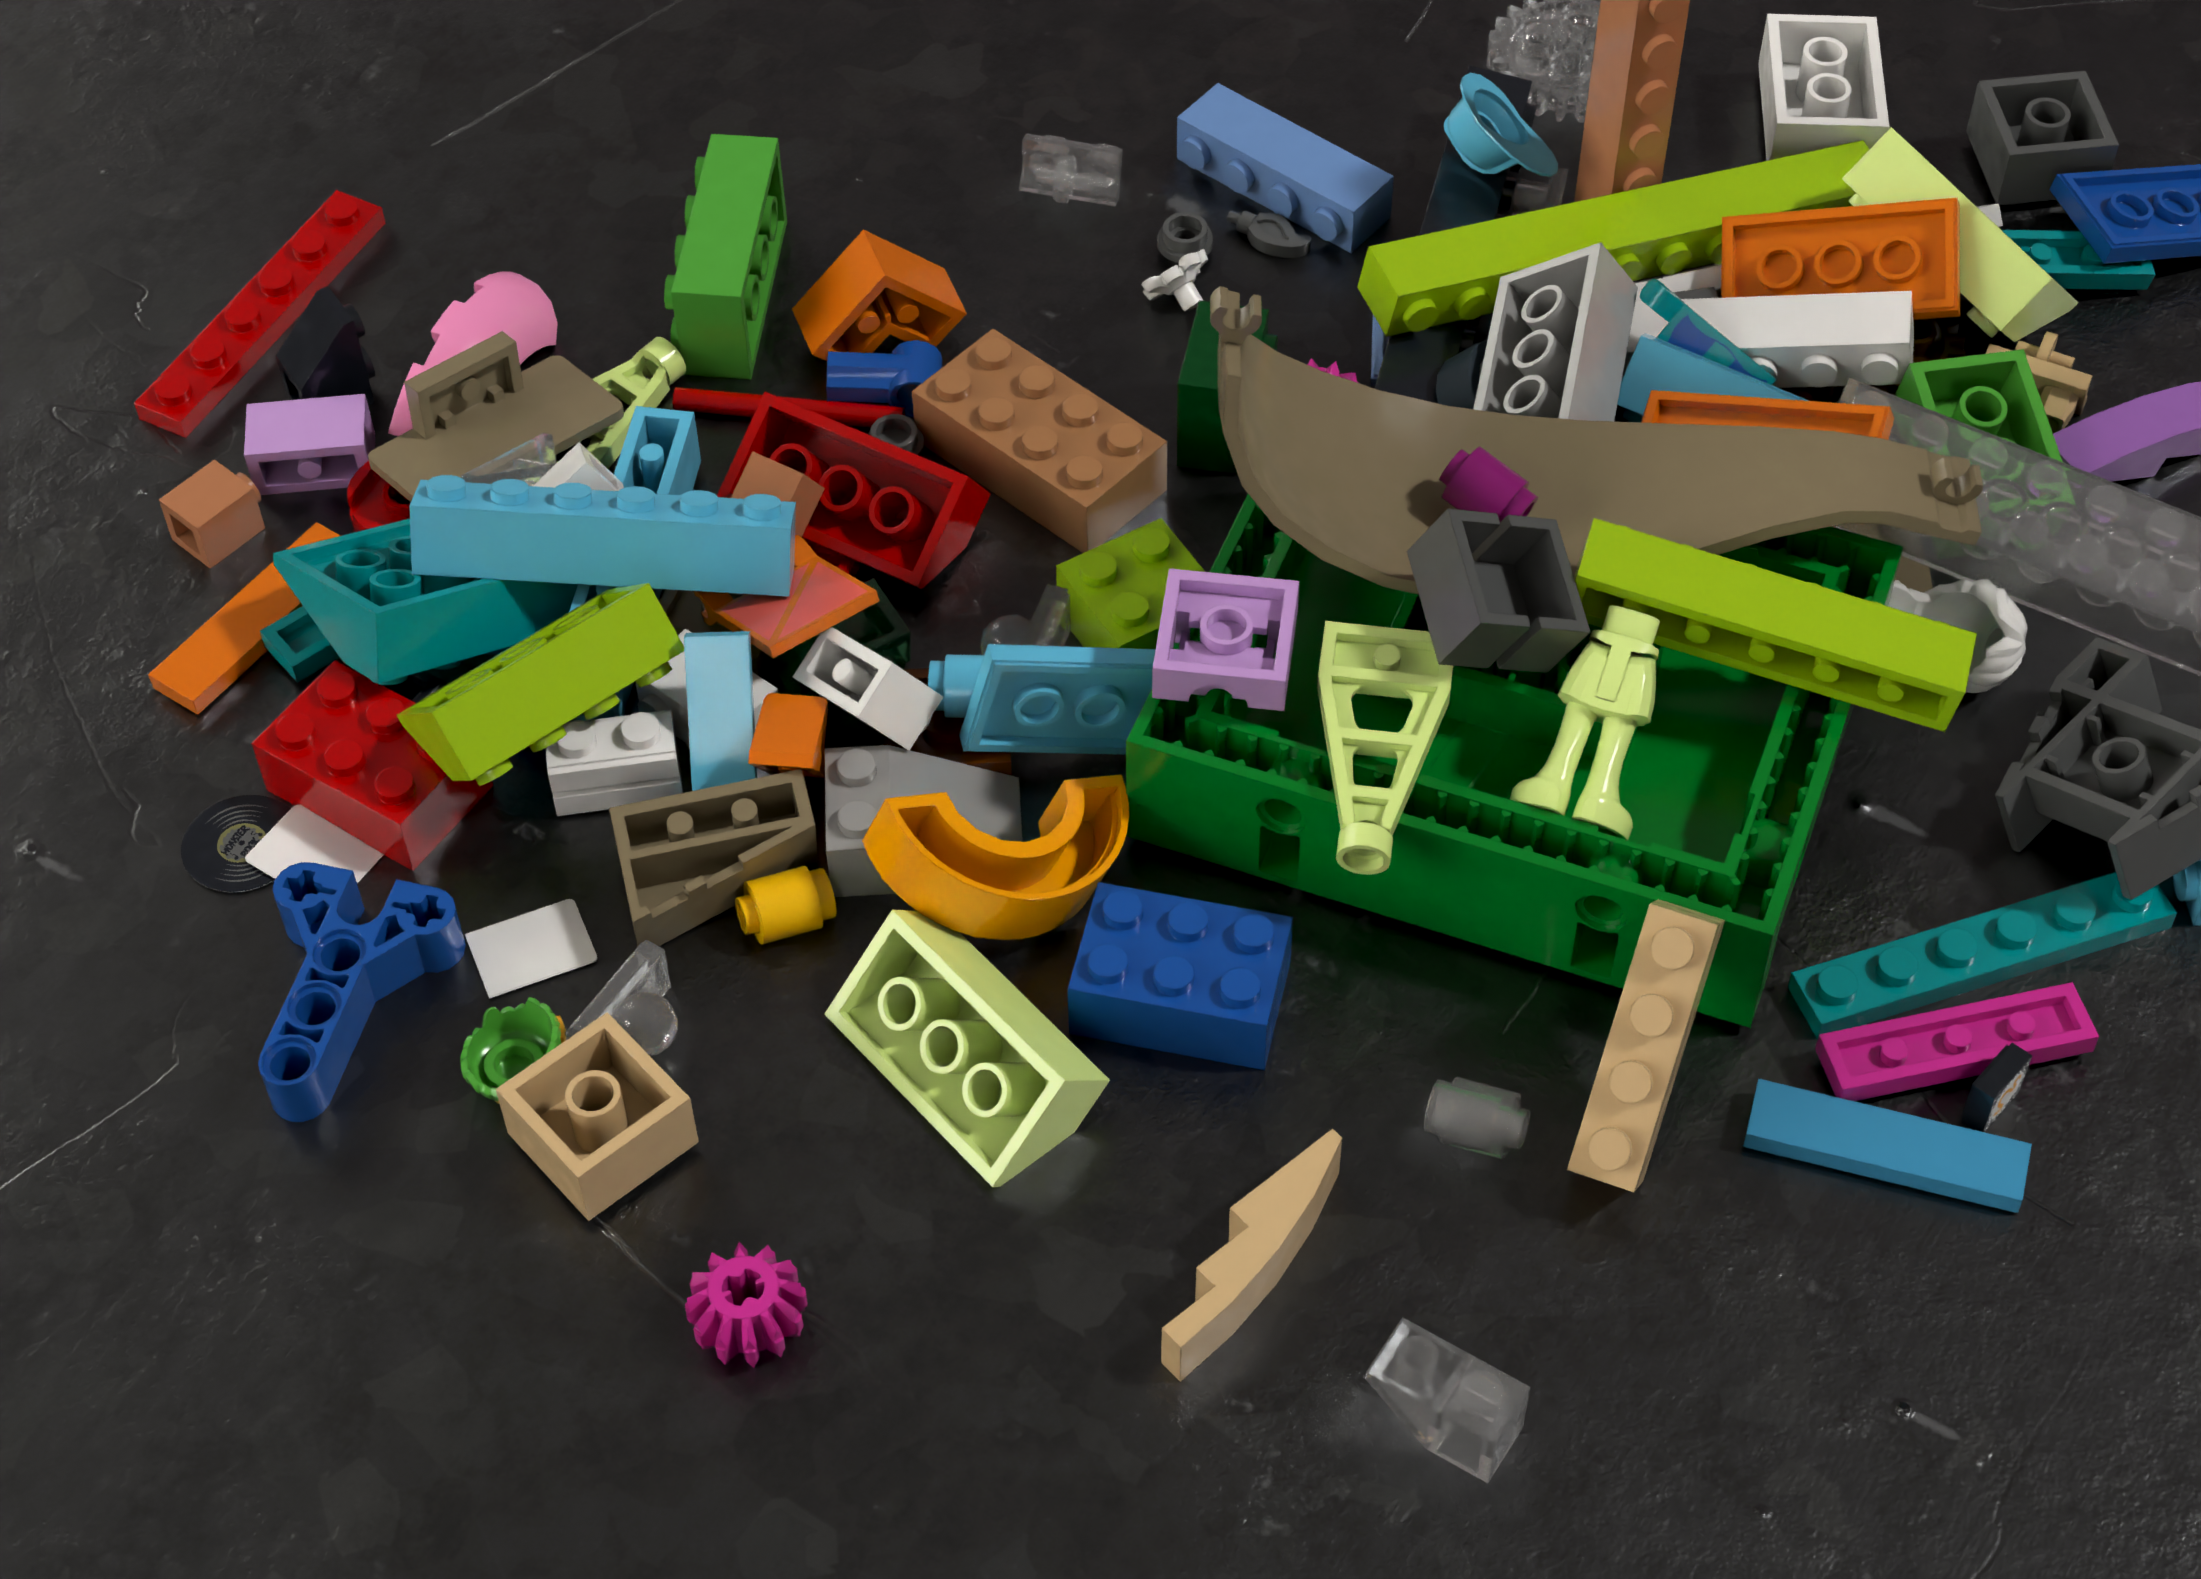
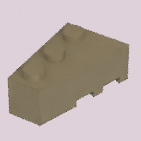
M802 769L609 808L639 957L735 906V898L744 895L743 886L745 881L800 866L808 867L818 861L815 822Z

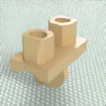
M2047 331L2040 347L2019 340L2015 350L2024 349L2051 430L2055 433L2066 427L2073 414L2081 416L2093 375L2072 369L2075 357L2055 352L2058 334ZM1989 343L1985 354L2013 350Z

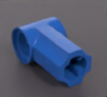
M919 340L906 341L899 344L892 351V354L828 351L827 401L889 403V406L905 407V416L914 418L912 391L942 368L943 359L941 352L934 345Z

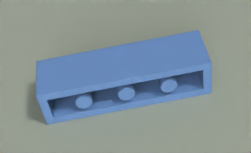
M1219 83L1177 117L1178 160L1349 253L1358 248L1391 217L1393 175Z

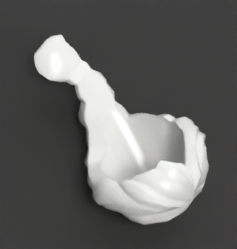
M1961 579L1951 584H1940L1922 593L1911 588L1908 589L1899 580H1895L1888 607L1977 633L1965 693L1988 691L2003 683L2018 669L2026 651L2025 638L2028 627L2023 613L2014 601L2008 597L2004 588H1997L1988 579H1980L1973 582Z

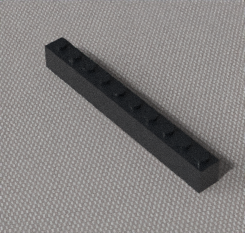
M1469 65L1466 74L1470 72L1480 74L1493 82L1506 95L1519 116L1532 128L1537 105L1527 103L1532 81ZM1447 138L1419 235L1507 217L1508 215L1497 213L1498 208L1509 211L1518 178L1507 175L1508 172L1519 174L1521 165L1516 164L1498 174L1478 172L1470 168L1461 159L1452 142ZM1480 316L1472 320H1459L1432 326L1419 332L1410 331L1390 336L1375 389L1438 403L1436 394L1437 374L1446 360L1473 345L1476 332L1465 328L1467 323L1478 326Z

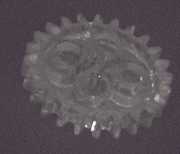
M1523 0V9L1509 5L1507 7V17L1496 18L1495 30H1490L1487 68L1492 69L1494 72L1531 80L1532 85L1527 103L1537 105L1535 116L1539 117L1549 109L1555 111L1557 122H1561L1567 113H1574L1577 121L1584 123L1600 2L1595 0H1542V2L1538 3L1536 0Z

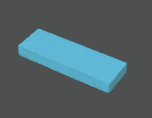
M750 631L686 633L684 635L692 791L757 778V768L748 764L749 750L755 732Z

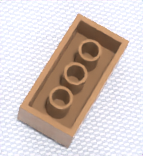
M991 329L912 391L914 423L923 434L925 447L1082 553L1102 545L1167 490L1166 440L995 329Z

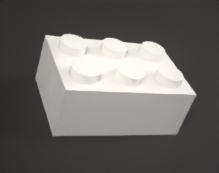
M1767 14L1758 63L1766 160L1864 140L1869 149H1871L1889 130L1877 17Z

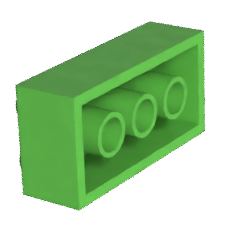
M711 134L706 156H698L696 160L695 187L697 192L696 195H688L686 199L685 226L687 231L686 235L678 234L676 238L675 266L677 271L675 275H667L664 302L667 310H674L675 316L671 325V343L680 351L685 361L686 373L684 375L751 379L787 225L778 138Z

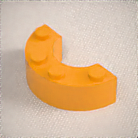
M1122 774L1064 780L1038 821L1040 838L1021 842L1001 840L976 829L958 813L947 792L886 798L862 842L882 880L902 900L923 916L951 930L975 938L995 940L1024 939L1044 934L1063 925L1085 905L1096 889L1097 883L1105 876L1124 844L1129 822V802Z

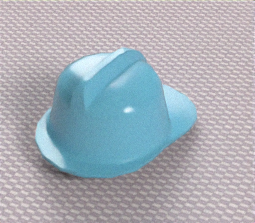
M1470 72L1463 76L1460 84L1462 98L1444 122V131L1461 159L1470 168L1484 174H1498L1516 164H1520L1527 170L1540 176L1552 177L1558 172V162L1553 152L1519 116L1506 95L1493 82L1480 74Z

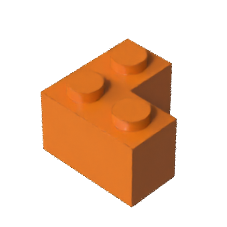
M864 229L792 308L811 354L825 361L828 359V351L873 353L890 334L904 341L919 340L928 342L936 347L967 314L945 268Z

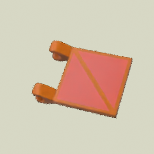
M795 535L794 574L789 597L744 594L733 599L729 593L693 591L694 595L702 601L706 608L701 612L706 624L712 626L720 623L732 632L750 631L751 644L772 658L880 601L875 589L817 556L808 543L799 535Z

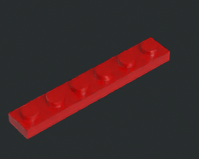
M336 190L134 402L139 419L187 438L305 311L317 290L327 287L386 224L382 207Z

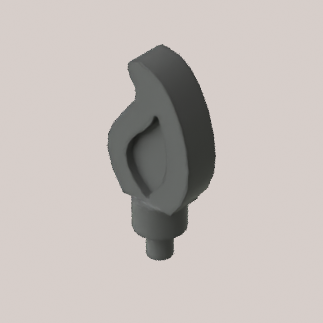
M1245 210L1241 214L1230 211L1227 215L1226 220L1236 224V230L1248 235L1247 239L1250 244L1265 254L1281 258H1300L1311 250V237L1298 235L1289 221L1279 214L1259 213L1256 215Z

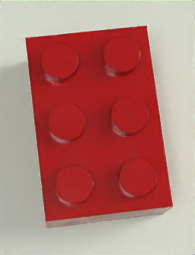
M336 660L251 743L267 791L294 806H304L412 871L420 865L493 787V781L480 786L475 779L472 781H452L407 732L396 716L416 703L381 684L372 682L368 677Z

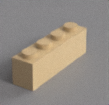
M1659 899L1649 904L1567 1170L1631 1192H1635L1643 1182L1725 920Z

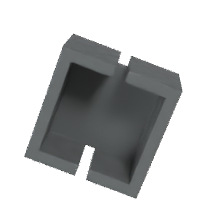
M1448 508L1407 550L1439 665L1489 668L1497 661L1499 669L1547 673L1590 633L1562 536L1555 519L1507 515L1500 522L1497 513Z

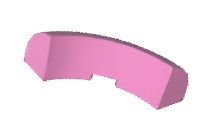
M497 272L477 280L474 283V292L476 293L465 303L454 300L430 331L435 345L425 364L420 365L413 362L405 381L501 331L516 341L521 365L537 350L546 346L556 345L558 322L551 300L538 284L514 272ZM405 385L401 389L388 434L400 436L413 429Z

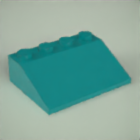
M410 519L273 553L274 566L343 663L368 677L372 682L381 685L399 684L407 680L408 675L429 669L444 670L455 668L460 665L461 660L478 655L500 654L569 613L578 584L414 575L412 574Z

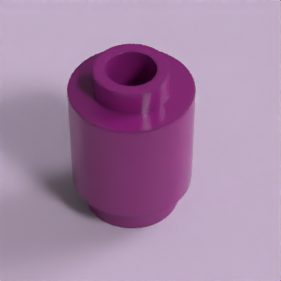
M1481 446L1477 447L1471 454L1461 449L1452 458L1439 478L1446 485L1442 499L1459 510L1497 513L1500 522L1507 515L1527 517L1538 500V496L1527 489L1529 486L1527 480Z

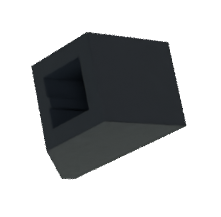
M328 286L317 290L276 354L286 395L289 400L365 394L369 406L375 403L369 379L375 377V370L369 355L359 343L358 338L365 336L363 323L353 305L349 303L343 306Z

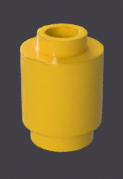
M800 866L745 881L743 885L744 895L735 898L736 913L743 933L745 935L754 933L761 945L821 929L823 921L833 919L837 914L833 889L828 875L823 868L809 871L806 866Z

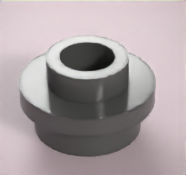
M1191 212L1175 213L1165 220L1158 232V250L1165 258L1179 263L1182 256L1198 252L1202 249L1205 250L1206 255H1209L1213 247V234L1204 218Z

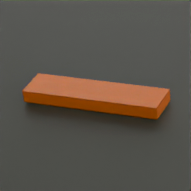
M316 522L287 549L341 535ZM274 562L268 565L148 674L153 689L198 715L268 651L264 647L260 630L303 606L274 566Z

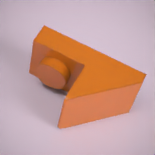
M767 694L763 700L749 750L748 764L768 774H779L802 769L804 777L825 778L827 699L817 696Z

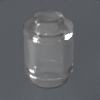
M1455 1077L1452 1082L1438 1079L1432 1088L1424 1119V1131L1438 1135L1439 1143L1503 1160L1508 1154L1510 1147L1518 1150L1521 1149L1529 1126L1530 1110L1520 1107L1521 1094L1518 1092L1460 1077Z

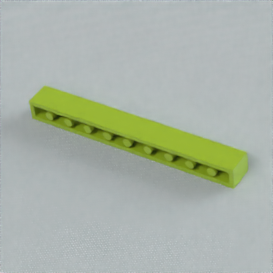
M1864 140L1368 246L1357 288L1384 334L1388 337L1410 331L1419 332L1432 326L1454 321L1472 320L1481 315L1493 313L1500 277L1600 242L1632 281L1663 274L1672 275L1681 270L1712 263L1721 264L1722 217L1853 206L1849 200L1856 192L1842 178L1870 149Z

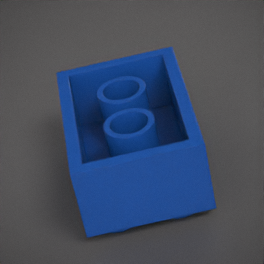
M1098 882L1068 985L1069 1034L1265 1070L1291 962L1293 917Z

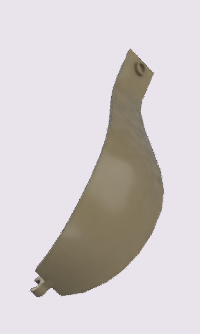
M1218 287L1210 296V323L1219 332V413L1223 434L1242 487L1274 526L1315 556L1386 588L1419 595L1407 550L1448 508L1456 509L1442 499L1446 485L1439 478L1452 458L1461 449L1471 454L1479 446L1529 482L1527 489L1538 496V500L1527 517L1557 520L1573 576H1575L1579 558L1593 518L1616 525H1623L1639 532L1679 544H1686L1716 555L1765 540L1844 523L1883 524L1972 546L1976 545L1982 533L1976 498L1983 490L1980 466L1973 464L1970 467V461L1966 458L1944 456L1929 452L1927 449L1890 440L1836 431L1762 426L1587 421L1511 415L1442 405L1381 391L1323 372L1281 354L1251 335L1262 324L1261 296L1253 294L1249 299V303L1243 308H1240V293L1229 291L1226 287Z

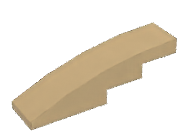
M1331 1129L1230 1207L1228 1243L1196 1267L1195 1302L1162 1327L1161 1363L1180 1382L1236 1332L1275 1287L1313 1230L1339 1175L1342 1137L1334 1129Z

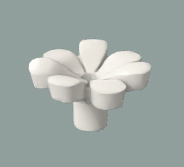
M1202 249L1198 252L1188 253L1180 258L1179 267L1175 265L1160 274L1161 276H1153L1146 279L1141 284L1145 289L1143 293L1150 301L1163 294H1174L1184 313L1197 307L1199 300H1204L1193 282L1196 280V276L1201 273L1200 268L1208 261L1205 250Z

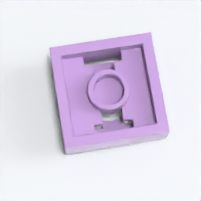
M1169 568L1152 668V698L1189 702L1191 694L1206 696L1208 691L1218 688L1228 691L1232 698L1245 699L1248 708L1284 711L1298 612L1299 581ZM1191 628L1200 629V641L1190 640ZM1268 630L1266 648H1251L1253 634L1267 635ZM1175 643H1179V649H1174Z

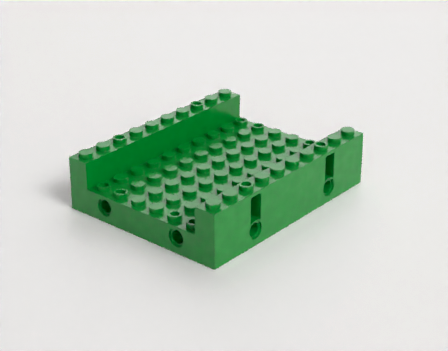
M1248 494L1210 572L1299 581L1298 612L1284 711L1248 708L1245 699L1232 698L1228 691L1218 688L1208 691L1206 696L1191 694L1189 702L1152 698L1151 689L1126 740V794L1129 802L1127 837L1622 989L1624 988L1649 904L1658 899L1725 920L1697 1012L1751 1028L1768 977L1779 929L1854 704L1653 644V646L1659 649V654L1656 660V691L1651 722L1644 726L1636 727L1622 765L1618 786L1620 803L1629 812L1633 822L1630 837L1628 840L1598 832L1599 826L1572 818L1578 798L1589 777L1603 724L1596 721L1589 733L1574 774L1570 802L1565 816L1510 800L1512 789L1522 780L1536 776L1548 760L1555 745L1566 709V704L1558 697L1559 691L1574 662L1589 643L1592 630H1601L1602 628L1588 624L1590 633L1547 673L1499 669L1497 661L1489 668L1453 666L1449 705L1394 831L1390 866L1387 870L1372 875L1350 872L1342 868L1336 860L1338 837L1341 829L1317 690L1325 621L1429 631L1418 594L1380 586L1321 560L1274 526ZM1830 526L1765 540L1720 554L1719 556L1752 564L1765 570L1805 582L1815 583L1828 589L1888 606L1904 546ZM1191 628V641H1200V629ZM1268 630L1267 635L1253 634L1251 648H1266ZM1179 643L1174 644V649H1179ZM1355 694L1351 700L1354 720L1359 729L1398 733L1404 727L1413 707L1412 701L1404 698ZM1354 754L1353 781L1355 785L1389 788L1393 781L1398 760L1395 758Z

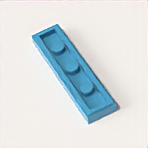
M1759 1078L1743 1147L2014 1213L2019 1212L2023 1201L2032 1146L2031 1143Z

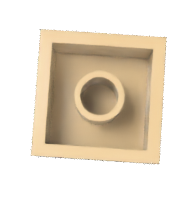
M608 1012L496 1088L508 1134L588 1221L699 1142L690 1097Z

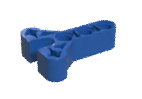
M301 862L290 865L281 871L274 880L272 890L287 936L293 943L304 947L306 952L305 960L265 1042L258 1061L260 1074L273 1109L281 1118L290 1122H304L314 1119L325 1111L333 1098L375 1002L426 972L438 973L450 969L463 957L466 943L454 900L446 891L437 887L396 879L380 914L372 921L358 925L365 908L353 870L318 863Z

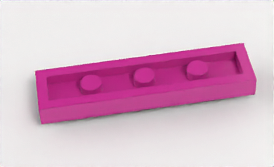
M2073 982L1819 1034L1815 1050L1835 1097L1859 1101L1978 1076L2000 1051L2011 1043L2032 1055L2029 1064L2031 1065L2093 1052L2099 1035Z

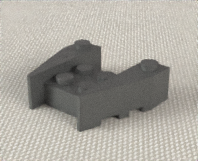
M2096 637L2056 676L2049 690L2051 702L2044 716L2036 715L2028 730L2030 743L2020 762L2011 763L1995 797L2012 850L2020 853L2053 819L2108 842L2122 895L2132 900L2201 860V729L2159 714L2163 710L2148 655Z

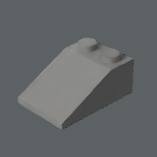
M891 745L825 748L826 856L829 880L834 897L896 894L882 880L862 842L886 798L947 792L958 813L976 829L1001 840L1022 842L1019 777Z

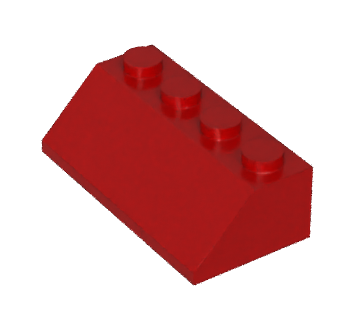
M764 392L718 491L717 497L731 498L752 452L801 472L825 488L802 538L919 589H923L967 547L991 493L967 475L773 394Z

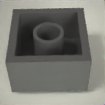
M2086 71L1978 81L1966 132L1996 204L2006 205L2057 200L2049 190L2057 174L2112 170L2119 143Z

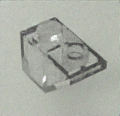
M1403 1317L1366 1371L1365 1379L1425 1449L1486 1483H1489L1523 1429L1530 1392L1528 1385Z

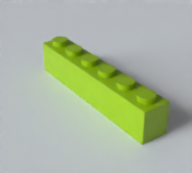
M1593 518L1574 576L1588 624L1602 628L1608 608L1612 605L1648 614L1660 621L1653 644L1942 732L1946 731L1966 692L1977 633L1891 608L1878 602L1868 601L1828 589L1815 583L1805 582L1765 570L1752 564L1742 563L1702 551L1686 544H1679L1639 532L1623 525H1616Z

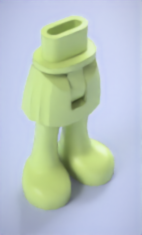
M1609 606L1602 629L1592 630L1589 643L1574 662L1559 691L1558 697L1566 704V709L1555 745L1548 760L1536 776L1522 780L1512 789L1510 800L1565 816L1570 802L1574 774L1589 733L1596 721L1603 724L1589 777L1578 798L1572 818L1599 826L1598 832L1625 840L1629 839L1633 829V822L1629 812L1620 803L1618 786L1622 765L1636 727L1644 726L1651 722L1656 691V660L1659 654V649L1653 646L1660 624L1657 618L1620 606Z

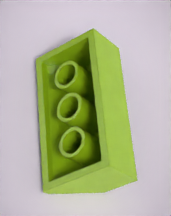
M649 583L607 589L396 716L407 732L452 781H472L475 779L480 786L508 772L513 767L509 758L529 746L532 752H538L562 739L567 734L562 725L583 713L585 719L589 720L616 706L620 702L616 692L634 681L641 688L667 675L672 670L668 661L684 652V645Z

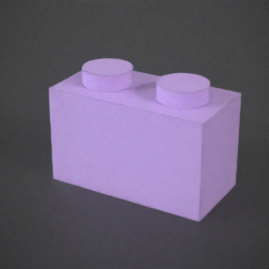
M365 394L247 404L244 457L251 481L259 490L260 495L348 488L354 474L369 461L368 454L375 449V431Z

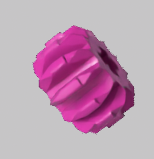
M740 1242L734 1251V1258L725 1260L711 1252L710 1259L708 1260L709 1272H692V1279L689 1283L692 1296L688 1297L685 1303L687 1320L694 1326L693 1331L698 1345L701 1346L702 1350L715 1347L717 1358L724 1365L738 1353H744L746 1362L754 1368L759 1359V1351L765 1349L782 1358L783 1351L786 1348L784 1337H800L803 1329L801 1313L805 1311V1307L808 1305L806 1289L801 1286V1283H798L797 1268L792 1264L791 1259L777 1263L775 1252L771 1250L769 1245H766L754 1257L748 1256L747 1249Z

